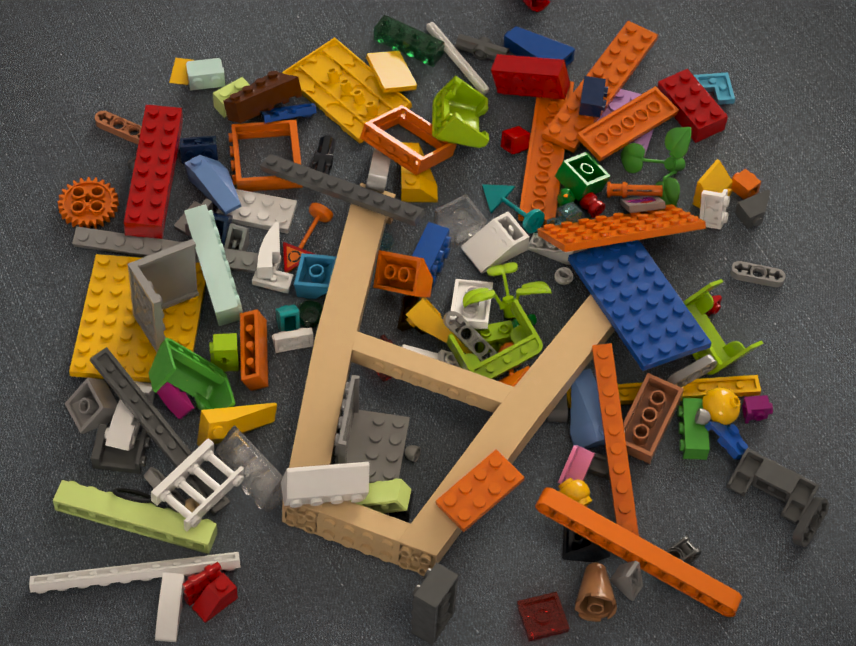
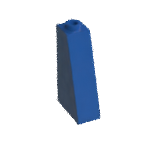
M515 26L504 35V47L509 48V51L516 56L562 59L565 61L566 67L574 60L575 48Z

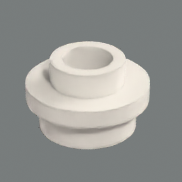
M561 267L555 272L554 278L557 283L568 285L573 281V273L569 268Z

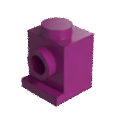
M768 395L744 397L741 408L745 424H748L750 420L761 421L767 419L769 414H773V405L769 403Z

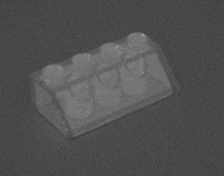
M233 426L218 446L217 458L234 472L240 466L244 468V480L241 483L243 491L254 498L256 505L260 509L263 508L269 513L283 502L281 488L283 476L236 426Z

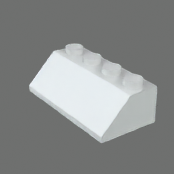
M369 462L287 468L281 481L284 506L297 508L301 507L302 504L319 506L326 502L340 504L343 501L349 500L353 503L363 501L369 493Z

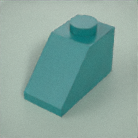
M284 305L276 308V321L280 332H288L300 328V312L295 305Z

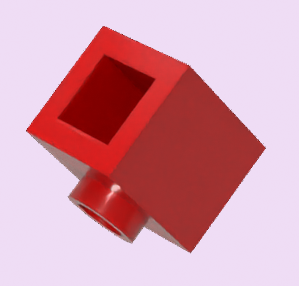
M520 126L502 131L501 147L511 154L529 149L530 133Z

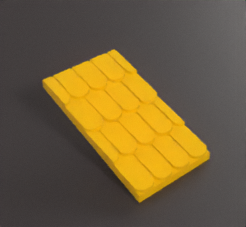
M335 37L282 72L299 77L303 96L314 103L327 117L339 125L344 132L359 144L363 142L360 136L364 123L401 105L408 109L412 108L411 101L400 92L383 93L372 69Z

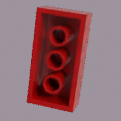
M497 54L491 68L498 94L565 100L570 86L566 64L562 59Z
M688 68L658 81L657 88L679 109L678 114L674 118L682 127H691V138L695 143L725 130L728 115Z

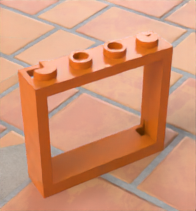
M403 105L364 123L360 139L415 175L452 157L457 144L439 141L432 136V124ZM399 124L436 148V150L421 156L386 133L385 130Z
M296 120L231 124L232 133H228L229 143H233V146H230V157H234V160H231V170L235 171V174L232 175V181L234 185H237V189L252 192L303 188L302 185L277 176L241 177L239 139L290 136L293 162L301 165Z

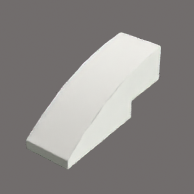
M275 222L261 244L257 262V279H273L272 263H280L279 222Z
M163 572L155 641H177L183 605L184 588L182 583L185 582L184 574Z

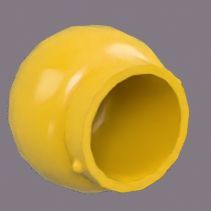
M569 478L558 486L560 493L585 507L593 501L590 497L588 485L580 479L573 480Z

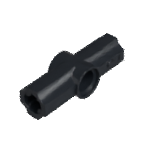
M325 135L320 138L318 150L314 153L313 169L328 174L329 170L331 171L336 140L331 136Z

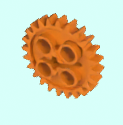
M90 177L86 181L80 178L79 183L73 180V186L67 184V190L62 189V194L59 195V201H57L59 214H61L62 219L66 220V224L72 223L73 228L79 225V227L86 226V228L93 226L97 229V224L103 227V221L109 223L110 217H115L114 212H118L117 206H119L118 194L115 193V188H111L110 183L105 184L104 180L98 182L97 177L93 181L90 180Z

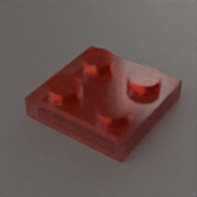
M557 591L517 601V608L529 642L569 632L570 628Z

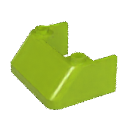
M722 279L709 283L683 301L712 342L710 348L692 354L696 361L709 354L717 361L716 367L708 372V375H713L764 344L761 340L747 348L739 341H732L726 345L706 315V312L711 310L714 304L709 292L723 283Z
M517 299L513 301L511 311L519 323V326L515 327L510 334L514 345L480 362L475 354H464L453 334L448 336L447 345L462 369L494 379L540 354L543 348L542 340Z

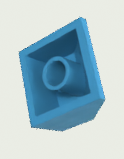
M301 254L294 282L297 297L316 299L327 293L337 256Z

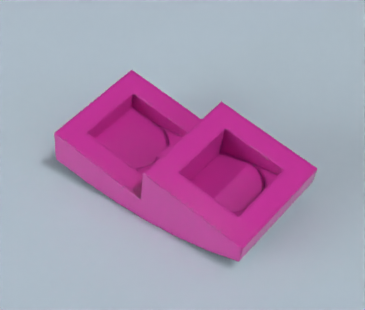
M166 382L157 391L162 401L178 419H182L194 409L186 392H180L179 388L169 382Z

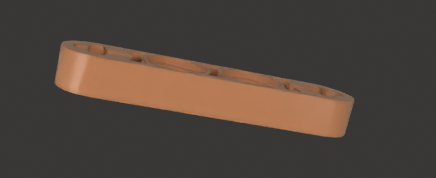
M99 111L95 114V123L98 128L138 145L142 126L107 111ZM116 124L123 125L120 129L114 128ZM131 131L139 132L137 135L129 134Z

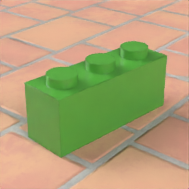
M683 398L681 405H678L677 416L681 417V422L678 424V433L682 434V439L679 441V451H683V459L707 460L710 450L708 430L705 428V425L695 423V415L698 408L703 409V402L700 398Z

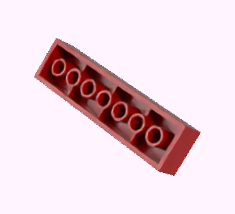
M147 104L145 106L124 218L125 236L163 239L183 124L182 108Z

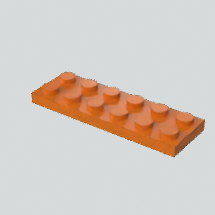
M655 86L578 132L576 138L600 162L676 116L679 109Z

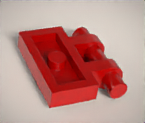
M218 562L213 565H207L202 572L197 575H191L186 582L182 583L184 598L189 606L196 602L209 583L222 574L220 571L222 568Z

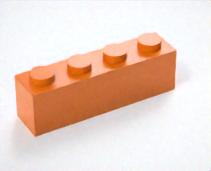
M258 309L240 313L241 381L250 391L268 387L267 320Z

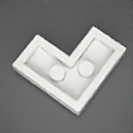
M272 263L273 279H257L256 270L252 279V285L288 294L294 280V275L277 271L280 263Z

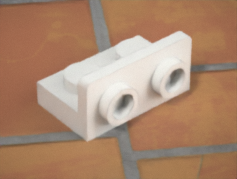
M724 189L722 193L703 190L701 194L700 219L706 222V227L721 230L723 224L727 223L729 213L726 212V207L729 206L730 196H727V189Z
M312 327L299 328L288 332L281 331L273 334L272 340L275 353L312 347Z

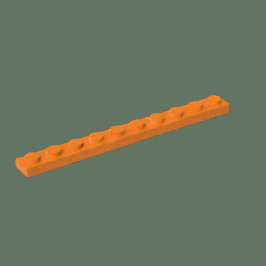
M612 343L592 345L616 524L639 536Z

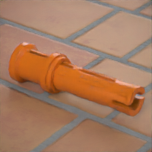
M607 182V198L611 196H622V198L628 196L662 197L663 185H628L626 182L622 184Z

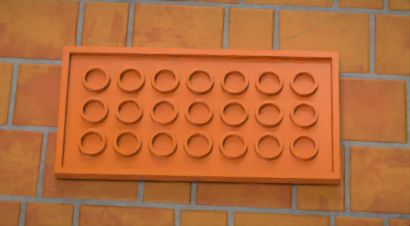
M669 204L665 205V209L629 214L614 213L611 217L596 216V219L592 220L582 218L578 222L564 221L561 222V225L556 226L554 224H546L543 228H537L538 236L564 252L706 229V222L698 218V216L691 215L690 212L683 211L682 208Z

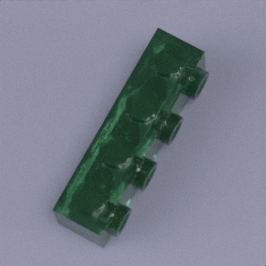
M385 14L374 27V40L409 57H413L424 64L434 67L444 54V41Z

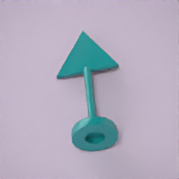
M482 184L491 214L504 202L524 217L522 226L527 233L532 234L537 231V228L542 226L545 215L541 210L533 209L525 213L506 199L515 186Z

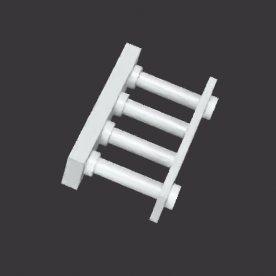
M208 438L151 491V501L156 505H159L162 501H166L186 518L184 520V529L188 531L191 527L195 528L200 523L202 517L234 486L237 487L244 480V468L240 466L235 472L214 455V442ZM204 461H209L224 473L228 479L219 485L200 469V465ZM190 474H195L214 490L207 499L186 482V478ZM175 488H181L200 505L193 512H190L171 495V492Z

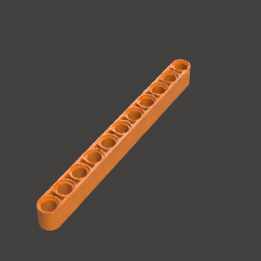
M549 487L543 489L535 505L541 514L627 562L638 561L641 570L726 617L735 616L742 600V595L736 590L559 491Z

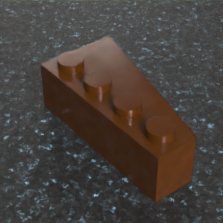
M278 71L268 72L263 78L256 79L254 83L243 87L241 91L231 94L229 98L223 101L227 119L242 123L260 115L259 111H270L274 109L275 104L290 102L289 98L302 97L299 77L279 73Z

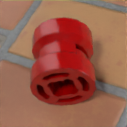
M594 192L586 194L580 201L582 208L587 209L588 214L592 218L599 216L606 207L602 201L597 200L598 197Z

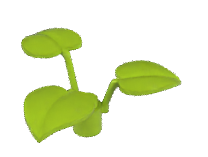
M508 262L487 269V275H502L506 296L502 298V302L494 290L477 288L468 291L464 295L463 306L465 308L472 303L494 297L499 304L500 310L503 309L504 317L514 318L511 306L514 300L517 299L519 302L520 295L552 294L547 283L534 281L523 284L522 288H518L515 299L514 296L509 294L506 274L516 272L518 265L515 262Z

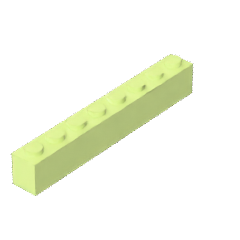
M62 480L53 499L56 511L207 554L210 553L217 536V524L209 519H201L195 528L191 527L186 531L184 529V520L186 518L173 509H163L156 507L152 503L125 500L117 497L113 492L100 491L93 486H82L75 481L68 482Z

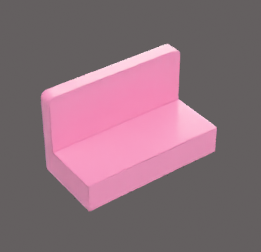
M578 445L573 446L558 483L561 484L569 478L584 481L595 453Z

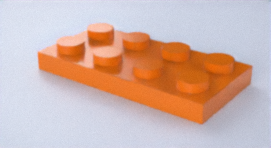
M496 449L436 500V505L465 532L521 484L525 477Z

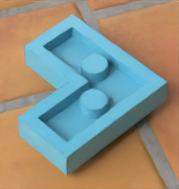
M728 72L694 75L707 92H714L718 105L735 103V96Z

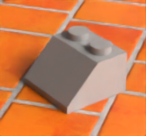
M87 378L65 402L81 434L98 428L99 424L109 423L118 404L105 380Z

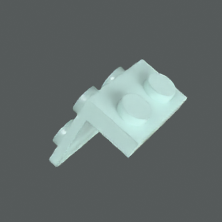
M220 58L188 61L186 63L190 91L225 86L224 67H222Z

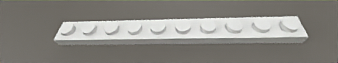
M239 552L37 575L30 576L29 588L30 593L36 592L41 594L48 590L65 591L73 587L83 589L90 585L107 586L116 582L130 583L132 580L149 581L153 578L163 577V572L191 576L202 572L204 567L209 564L213 565L216 562L221 565V570L233 571L236 568H241Z

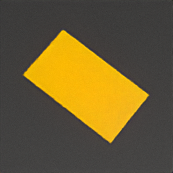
M175 58L169 83L188 85L186 63L194 60Z

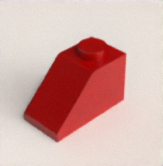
M222 573L205 587L192 606V609L205 623L238 599L237 586Z

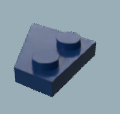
M711 421L707 423L705 428L708 431L714 430L720 437L717 441L727 450L733 459L741 460L748 445L743 441L737 426L732 423L730 425Z

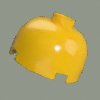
M723 387L714 388L706 392L707 395L703 396L702 399L703 409L710 413L711 419L724 425L733 423L740 413V400L734 392Z

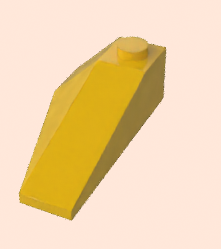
M401 142L421 156H424L419 143ZM401 166V201L438 202V186L431 169L415 175Z
M422 297L406 313L408 317L406 320L412 327L417 326L419 329L447 343L448 336L453 334L445 326L441 313L426 297ZM453 334L462 351L466 354L471 353L469 349Z
M266 403L201 410L197 445L200 446L208 438L214 444H218L274 422L277 404Z

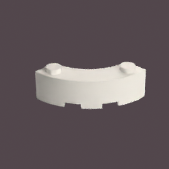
M134 381L153 404L155 392L152 389L151 383ZM121 399L115 409L110 428H106L104 439H106V446L129 451L134 448L140 423Z

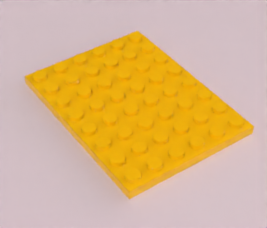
M96 254L70 365V376L104 379L91 363L90 358L107 347L134 381L151 383L149 370L157 352L133 316L128 263L141 259L140 257ZM199 262L196 263L197 291L199 296L164 309V318L162 319L166 329L163 331L165 338L172 339L194 352L206 287Z

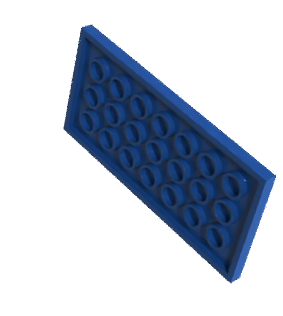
M640 240L593 247L569 255V263L642 371L711 347L712 342Z

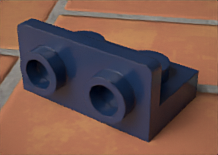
M216 135L180 138L182 164L199 155L218 161Z

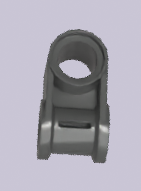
M566 393L547 417V422H567L568 405Z
M688 536L683 537L678 543L666 550V552L687 564L695 561L702 553L700 549H697L690 542Z

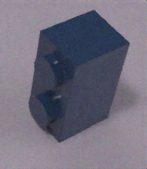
M584 76L579 115L600 118L601 111H605L606 100H603V97H607L608 87L605 86L606 79Z

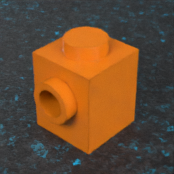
M744 169L732 177L731 189L744 200L759 192L761 181L753 173Z

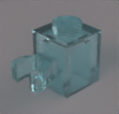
M573 202L557 208V218L548 219L547 224L557 226L561 225V222L564 221L578 222L579 219L583 218L582 211Z

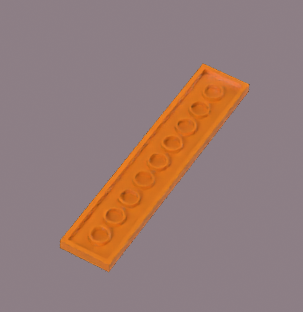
M627 21L586 75L606 79L605 86L608 87L607 97H603V100H606L605 110L658 40V34ZM584 79L542 134V138L573 153L581 143L576 138L577 133L599 119V117L579 115Z
M570 81L565 100L536 97L520 209L525 213L533 209L541 210L545 215L543 224L555 225L557 196L560 189V181L555 177V174L564 160L565 148L542 138V134L573 94V81ZM519 214L518 220L523 221L524 217Z

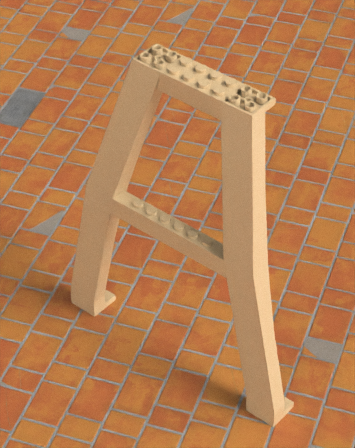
M360 184V186L366 188V184ZM384 191V193L378 192L392 198L396 197V194ZM351 204L315 336L289 468L332 465L336 433L338 434V422L342 413V402L345 398L346 382H348L352 362L378 373H383L395 379H400L412 385L448 396L451 399L462 401L470 406L490 411L493 414L411 524L351 501H343L340 504L326 502L319 506L302 504L301 507L297 508L284 506L283 503L282 522L288 526H295L307 533L319 535L328 541H335L347 548L359 550L365 555L375 556L384 562H391L403 569H409L424 576L429 568L432 569L436 563L440 562L462 532L436 505V500L496 449L512 464L581 372L593 359L592 345L605 344L615 329L590 294L515 387L363 334L359 330L385 225L386 223L391 224L393 218Z

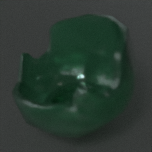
M306 299L297 307L300 312V324L306 328L318 327L323 307L317 301Z

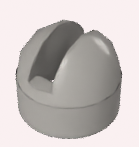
M698 408L695 415V423L705 425L710 421L711 415L707 410Z
M415 445L407 446L404 451L406 459L416 462L420 457L421 448Z

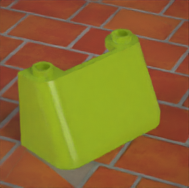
M455 75L434 97L432 105V136L439 141L475 148L485 147L489 142V133L486 131L479 132V117L488 111V98Z

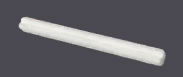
M434 22L428 23L426 30L481 94H488L489 87L437 25Z

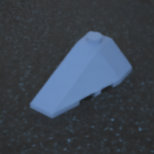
M199 155L184 163L189 181L225 215L241 207L229 170L220 161Z
M591 368L583 370L571 386L570 437L573 446L578 445L585 449L605 445L597 383Z

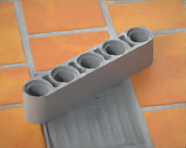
M375 148L366 188L384 193L391 159Z

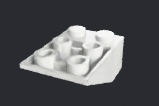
M506 212L492 219L464 243L461 249L480 273L483 274L488 268L500 265L527 251L529 236L513 216Z

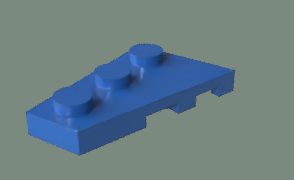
M314 103L275 107L270 111H261L265 123L293 119L299 116L310 117L312 114L317 113Z

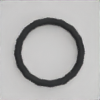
M115 488L112 490L114 495L125 500L152 503L151 495L127 488ZM119 492L132 493L140 495L147 499L135 498L121 494Z

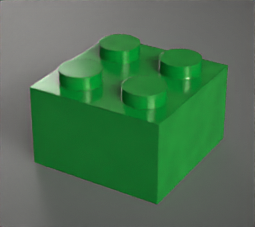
M588 152L564 160L555 174L560 183L565 188H569L578 201L590 192L595 194L601 192L611 177Z

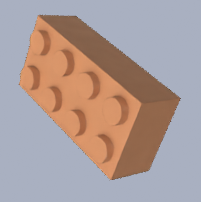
M647 373L623 422L628 455L648 464L651 463L681 401L683 388Z

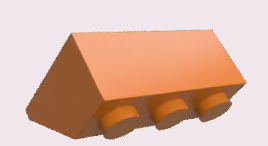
M382 250L378 251L373 288L430 298L433 277L424 258Z

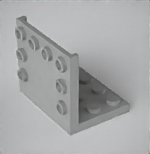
M193 239L128 263L133 316L156 352L160 344L165 340L163 331L166 329L162 320L164 318L163 310L199 296L194 248L196 243Z
M351 375L350 382H346V397L342 402L341 411H344V415L339 417L338 428L341 429L340 434L336 433L335 464L369 462V483L399 479L410 417L359 410L360 376Z

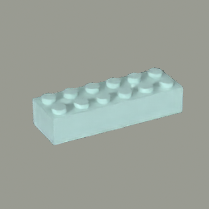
M206 204L184 210L191 237L196 243L195 250L218 324L222 326L239 321L240 313H243L242 305L231 275L228 260L226 259L223 244L221 243L219 231L216 227L212 210L208 211Z

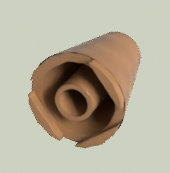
M594 562L585 569L575 601V611L579 613L582 619L587 621L599 622L604 617L610 619L616 614L617 603L606 567L603 564Z

